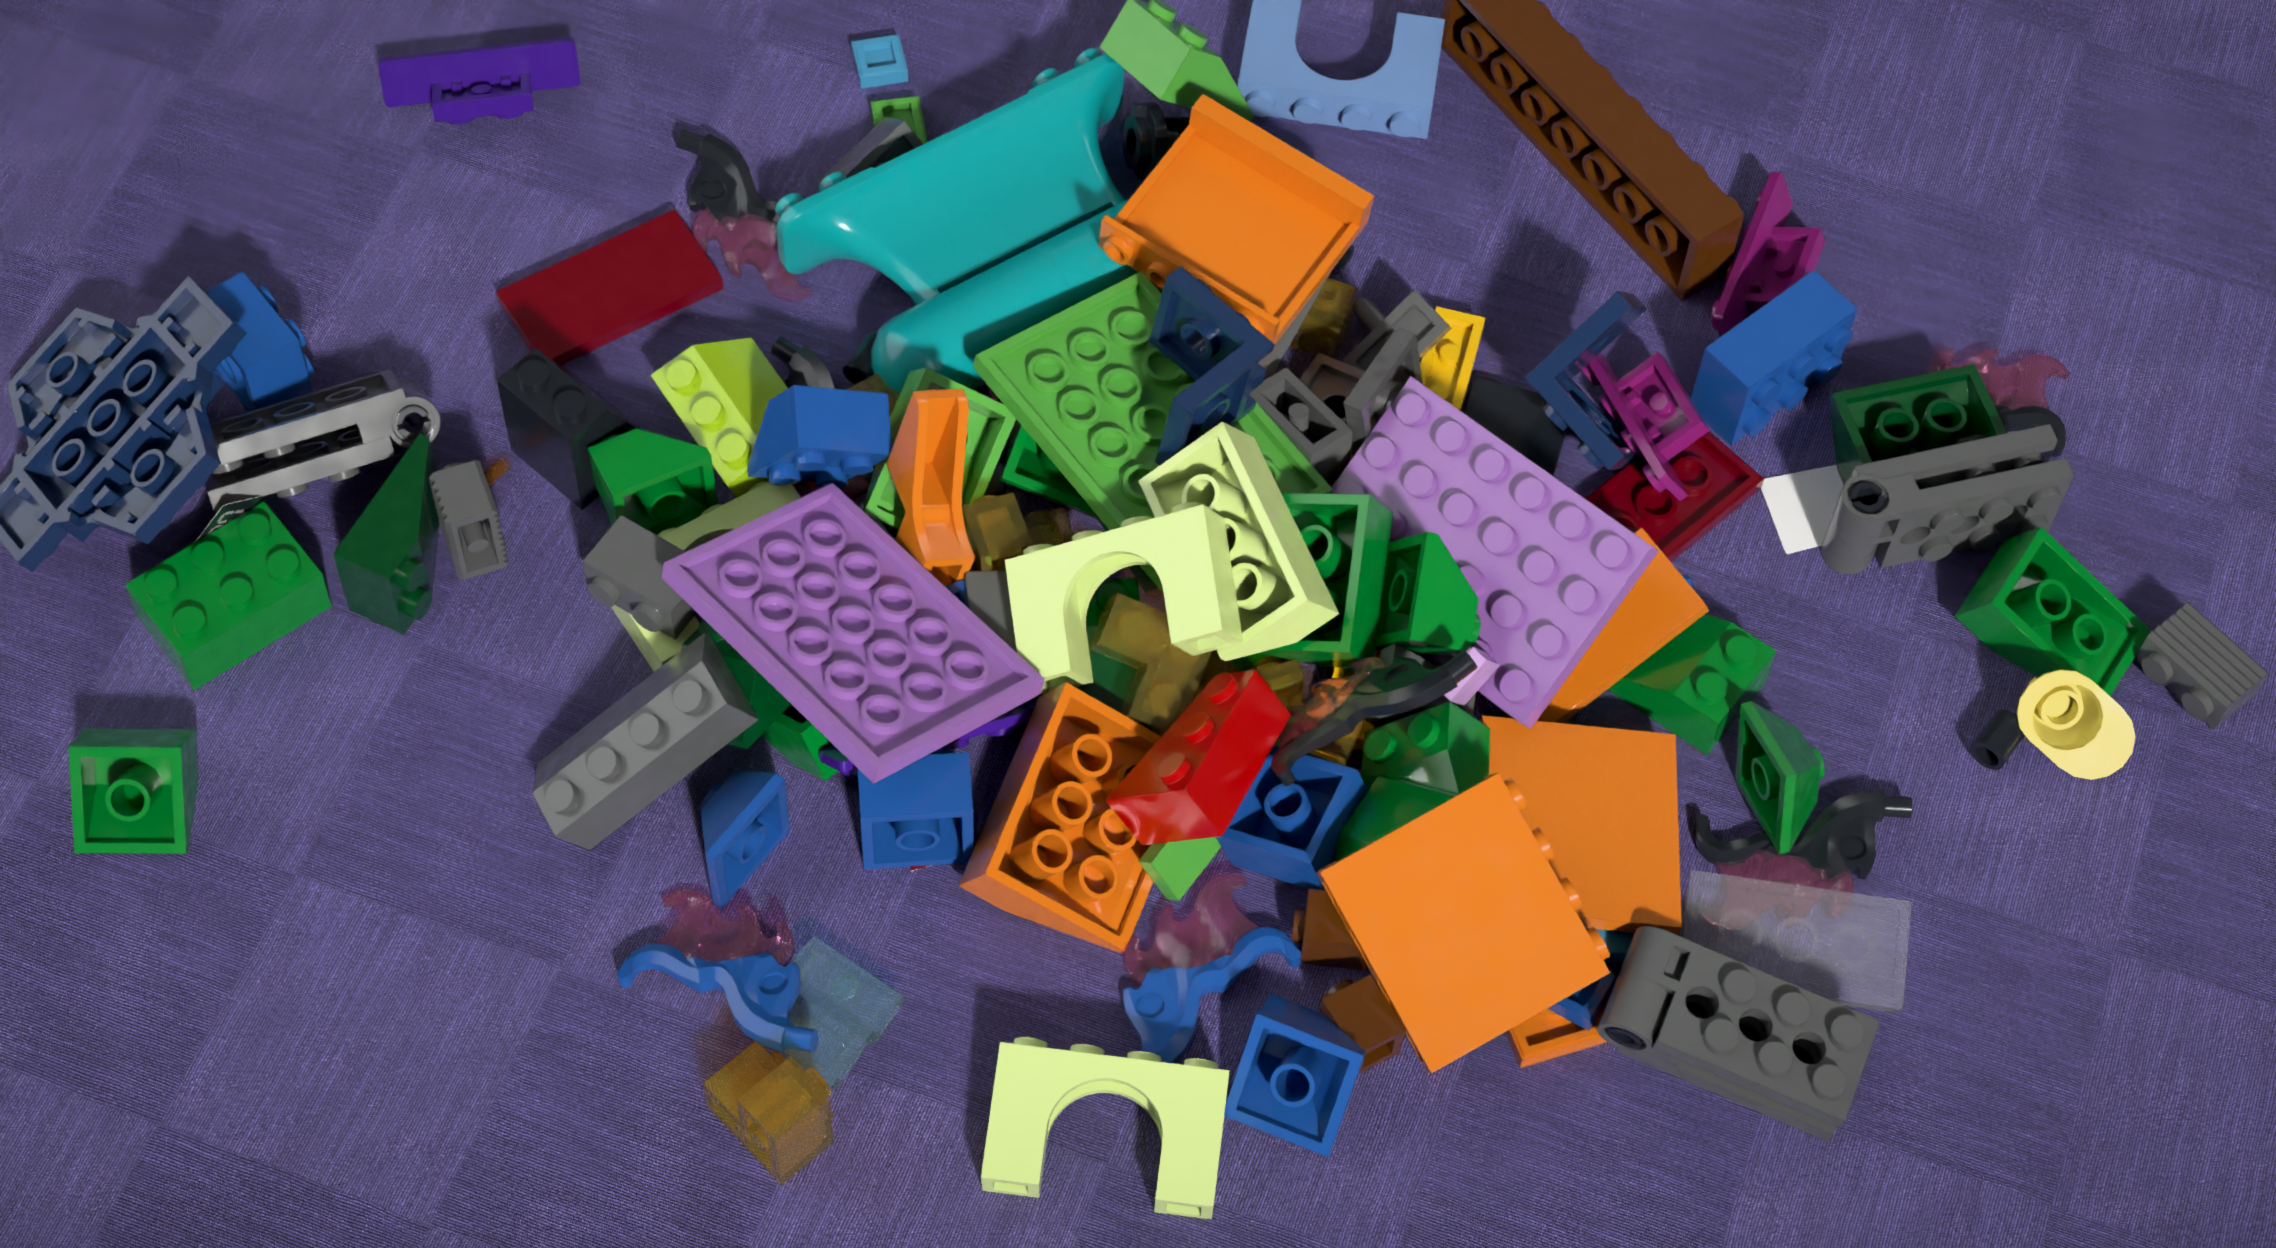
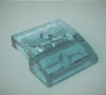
M814 935L787 966L790 963L797 964L801 975V991L789 1013V1019L792 1020L794 1026L817 1029L819 1034L818 1044L814 1052L787 1048L781 1054L828 1087L837 1090L868 1043L876 1044L906 997Z

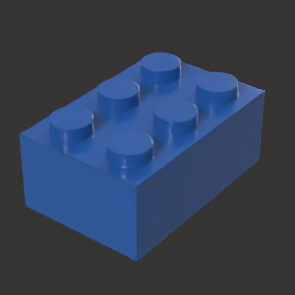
M1813 270L1711 343L1704 350L1691 396L1692 402L1704 421L1730 446L1747 434L1753 437L1760 433L1775 413L1782 408L1786 410L1794 408L1804 398L1809 388L1817 382L1826 384L1837 375L1843 366L1841 357L1844 348L1854 334L1851 328L1858 308L1818 272Z

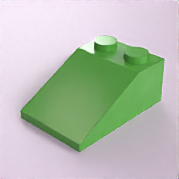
M1142 0L1126 1L1100 45V48L1160 100L1192 108L1199 97L1204 94L1246 120H1252L1254 115L1222 58L1206 45L1208 37L1203 32L1189 24L1179 23L1175 19L1177 11L1162 0H1150V2Z
M928 368L910 371L890 416L892 447L913 391L964 389L967 396L969 414L962 486V511L966 533H968L1016 418L1004 404ZM888 458L875 465L862 511L869 517L899 530L906 511L886 465Z

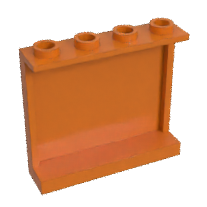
M1202 94L1191 108L1188 127L1116 217L1113 219L1105 215L1102 218L1098 247L1104 250L1105 254L1112 261L1121 265L1127 264L1138 272L1142 271L1152 284L1160 290H1163L1166 277L1180 266L1183 267L1193 277L1206 283L1211 291L1235 312L1243 314L1253 327L1276 345L1367 225L1374 195Z
M1482 715L1480 722L1490 728L1489 775L1499 773L1503 781L1512 778L1518 786L1527 804V808L1520 812L1530 830L1540 828L1550 843L1555 857L1548 862L1558 880L1567 877L1575 888L1583 905L1576 912L1585 928L1595 927L1598 930L1635 933V930L1639 927L1651 926L1678 935L1682 928L1676 734L1536 721L1530 729L1514 718Z
M1499 773L1485 777V780L1347 857L1334 861L1315 872L1381 992L1405 1027V1035L1423 1068L1430 1073L1439 1070L1610 973L1603 961L1610 957V952L1595 927L1586 930L1576 912L1583 905L1575 888L1567 877L1558 880L1548 862L1555 857L1550 843L1540 828L1530 830L1520 812L1527 808L1521 791L1512 778L1503 781Z

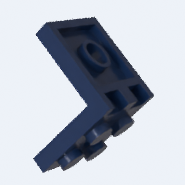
M1181 266L1166 277L1149 342L1192 377L1195 382L1173 398L1155 463L1160 466L1219 423L1224 422L1233 426L1253 410L1256 401L1249 396V393L1263 383L1267 371L1259 364V361L1271 353L1275 345L1253 327L1243 314L1235 312L1217 297L1206 283L1193 277Z
M1620 291L1614 293L1525 377L1547 401V404L1542 408L1546 415L1561 430L1564 431L1568 427L1582 440L1577 446L1579 451L1597 469L1602 465L1608 470L1622 469L1637 457L1624 441L1620 431L1572 380L1647 310L1634 294Z

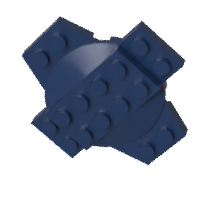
M189 275L153 315L138 317L137 327L134 329L123 326L115 319L76 307L7 383L16 427L27 436L28 448L26 454H15L12 473L0 485V541L16 562L32 573L45 558L49 557L56 550L60 541L68 533L84 542L96 528L102 527L149 544L162 529L170 524L174 515L197 489L201 488L208 481L210 475L221 464L206 408L213 401L217 392L225 385V382L214 370L224 359L233 353L237 344L247 332L202 285Z

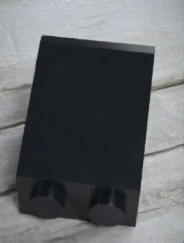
M535 348L497 379L510 447L517 456L583 510L600 496L593 480L587 448L600 443L609 436L621 435L636 428H641L586 382Z

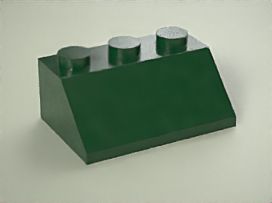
M1975 364L1831 393L1829 399L1836 466L1843 485L1851 478L1854 467L1858 465L2007 433Z

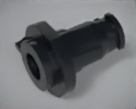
M1155 102L1132 103V115L1126 118L1123 126L1122 148L1126 165L1129 169L1134 170L1140 181L1144 182L1188 127L1190 117H1164L1162 109Z

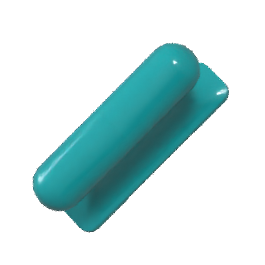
M1089 48L1077 57L1074 63L1075 68L1061 75L1055 68H1048L1042 71L1034 79L1033 88L1028 90V94L876 168L870 167L849 178L840 171L831 173L820 183V192L806 199H803L799 193H791L784 196L777 203L775 212L780 218L777 223L778 255L780 263L787 272L802 274L834 260L856 261L884 274L898 285L916 304L888 320L878 330L871 349V367L880 388L895 403L899 398L909 372L922 368H928L972 390L986 385V382L973 368L976 354L1139 273L1127 264L1121 265L1112 261L1105 254L1104 250L1098 247L1102 218L1108 215L1114 219L1129 200H1124L1108 175L1098 143V128L1110 122L1117 115L1123 100L1124 68L1108 54L1102 55L1097 48Z

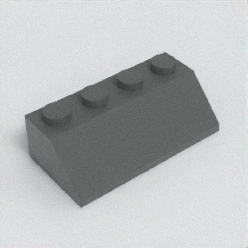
M704 633L539 761L532 794L555 837L591 850L759 719L712 637Z

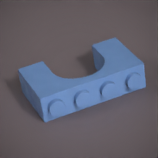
M1253 0L1239 73L1238 89L1254 116H1268L1296 120L1307 124L1317 123L1345 127L1356 131L1366 130L1394 134L1400 137L1427 139L1445 19L1397 12L1391 54L1383 67L1364 78L1337 80L1320 75L1310 69L1297 52L1296 42L1302 0Z

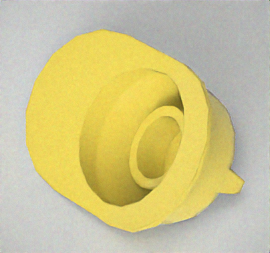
M2063 669L2044 673L2038 678L2034 677L2020 696L2016 712L2019 728L2032 744L2059 768L2072 776L2091 780L2110 776L2122 768L2131 756L2136 737L2132 720L2113 698L2087 676L2077 671Z

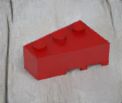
M1256 669L1235 673L1225 672L1216 675L1105 801L1141 845L1223 836L1290 719L1291 714Z

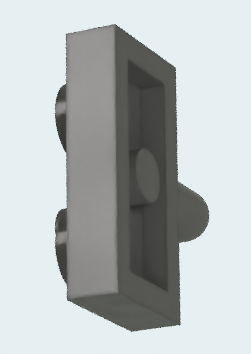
M1413 290L1386 318L1382 315V310L1379 306L1368 299L1360 298L1353 304V313L1368 328L1370 333L1341 361L1366 371L1397 326L1416 334L1420 360L1452 327L1416 290Z

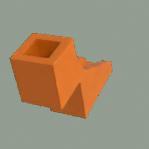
M964 389L913 391L886 464L906 511L895 541L944 586L964 580L965 574L970 571L975 559L966 533L962 511V486L969 404Z

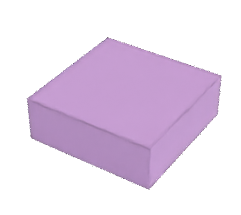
M1474 647L1469 648L1466 652L1471 656L1478 668L1458 682V687L1444 694L1451 702L1463 706L1500 666L1487 652Z

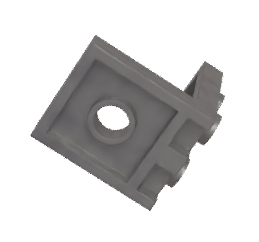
M1397 326L1366 371L1318 353L1299 379L1331 410L1338 409L1339 407L1345 408L1346 417L1341 420L1353 430L1351 460L1410 376L1423 384L1416 334Z

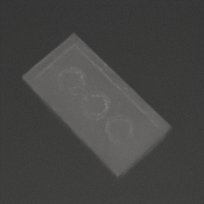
M1690 870L1687 881L1682 937L1841 1005L1900 1013L1903 1010L1912 901Z

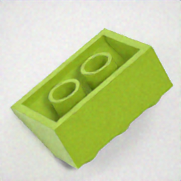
M752 337L692 345L650 375L698 445L708 449L711 454L713 467L736 497L745 494L748 489L759 482H769V478L748 477V464L768 401L788 388Z

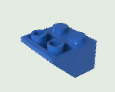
M800 385L791 386L768 401L749 460L748 477L769 478V483L776 486L793 485L800 481L816 482V487L821 489L831 483L838 488H842L847 485V480L872 472L873 466L888 458L892 450L888 394Z

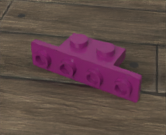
M1771 172L1765 188L1759 191L1756 199V211L1750 226H1746L1743 230L1741 248L1735 263H1731L1728 267L1726 285L1721 298L1716 300L1711 313L1712 326L1715 330H1718L1720 337L1748 318L1749 314H1753L1815 270L1826 242L1821 228L1784 227L1792 208V199L1782 172Z
M1658 351L1621 379H1618L1606 357L1600 352L1582 369L1595 386L1602 385L1605 393L1599 396L1606 410L1616 421L1623 420L1626 428L1620 432L1621 436L1636 456L1644 455L1648 464L1642 467V470L1652 486L1659 493L1667 489L1679 501H1682L1689 494L1670 465L1669 460L1709 432L1710 429L1668 361Z

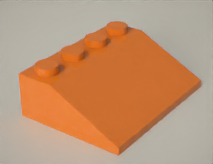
M1067 682L1039 696L958 886L1005 912L1119 953L1125 952L1153 884V880L1138 862L1152 844L1141 845L1105 800L1162 736Z

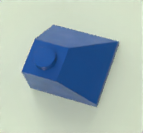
M735 770L723 785L720 783L714 785L702 801L701 818L712 902L720 910L727 905L790 832L785 778L777 773Z
M1270 994L1256 1013L1225 1105L1224 1116L1329 1157L1366 1051L1323 1013Z

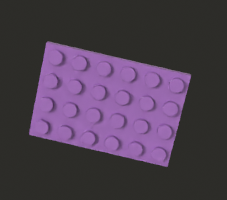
M1411 376L1332 486V494H1370L1392 511L1393 520L1390 542L1424 532H1432L1439 535L1479 599L1477 615H1479L1481 622L1480 632L1475 644L1471 648L1474 647L1487 652L1500 664L1480 687L1478 692L1530 729L1658 553L1656 548ZM1430 655L1442 665L1456 657Z
M833 483L664 562L662 579L873 784L1041 694L1045 678Z

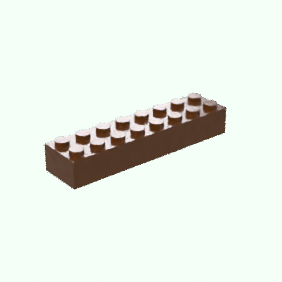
M1445 0L1442 19H1445L1441 48L1681 301L1727 275L1745 215L1736 200L1730 195H1726L1708 177L1706 170L1701 164L1692 161L1676 144L1674 137L1667 130L1661 129L1645 112L1642 104L1636 98L1630 97L1613 79L1610 71L1605 66L1599 65L1583 49L1579 39L1574 34L1568 33L1552 17L1550 10L1544 3L1537 0Z

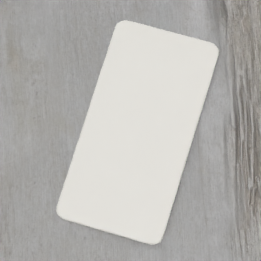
M1836 465L1764 479L1761 490L1786 554L1822 546L1844 486Z

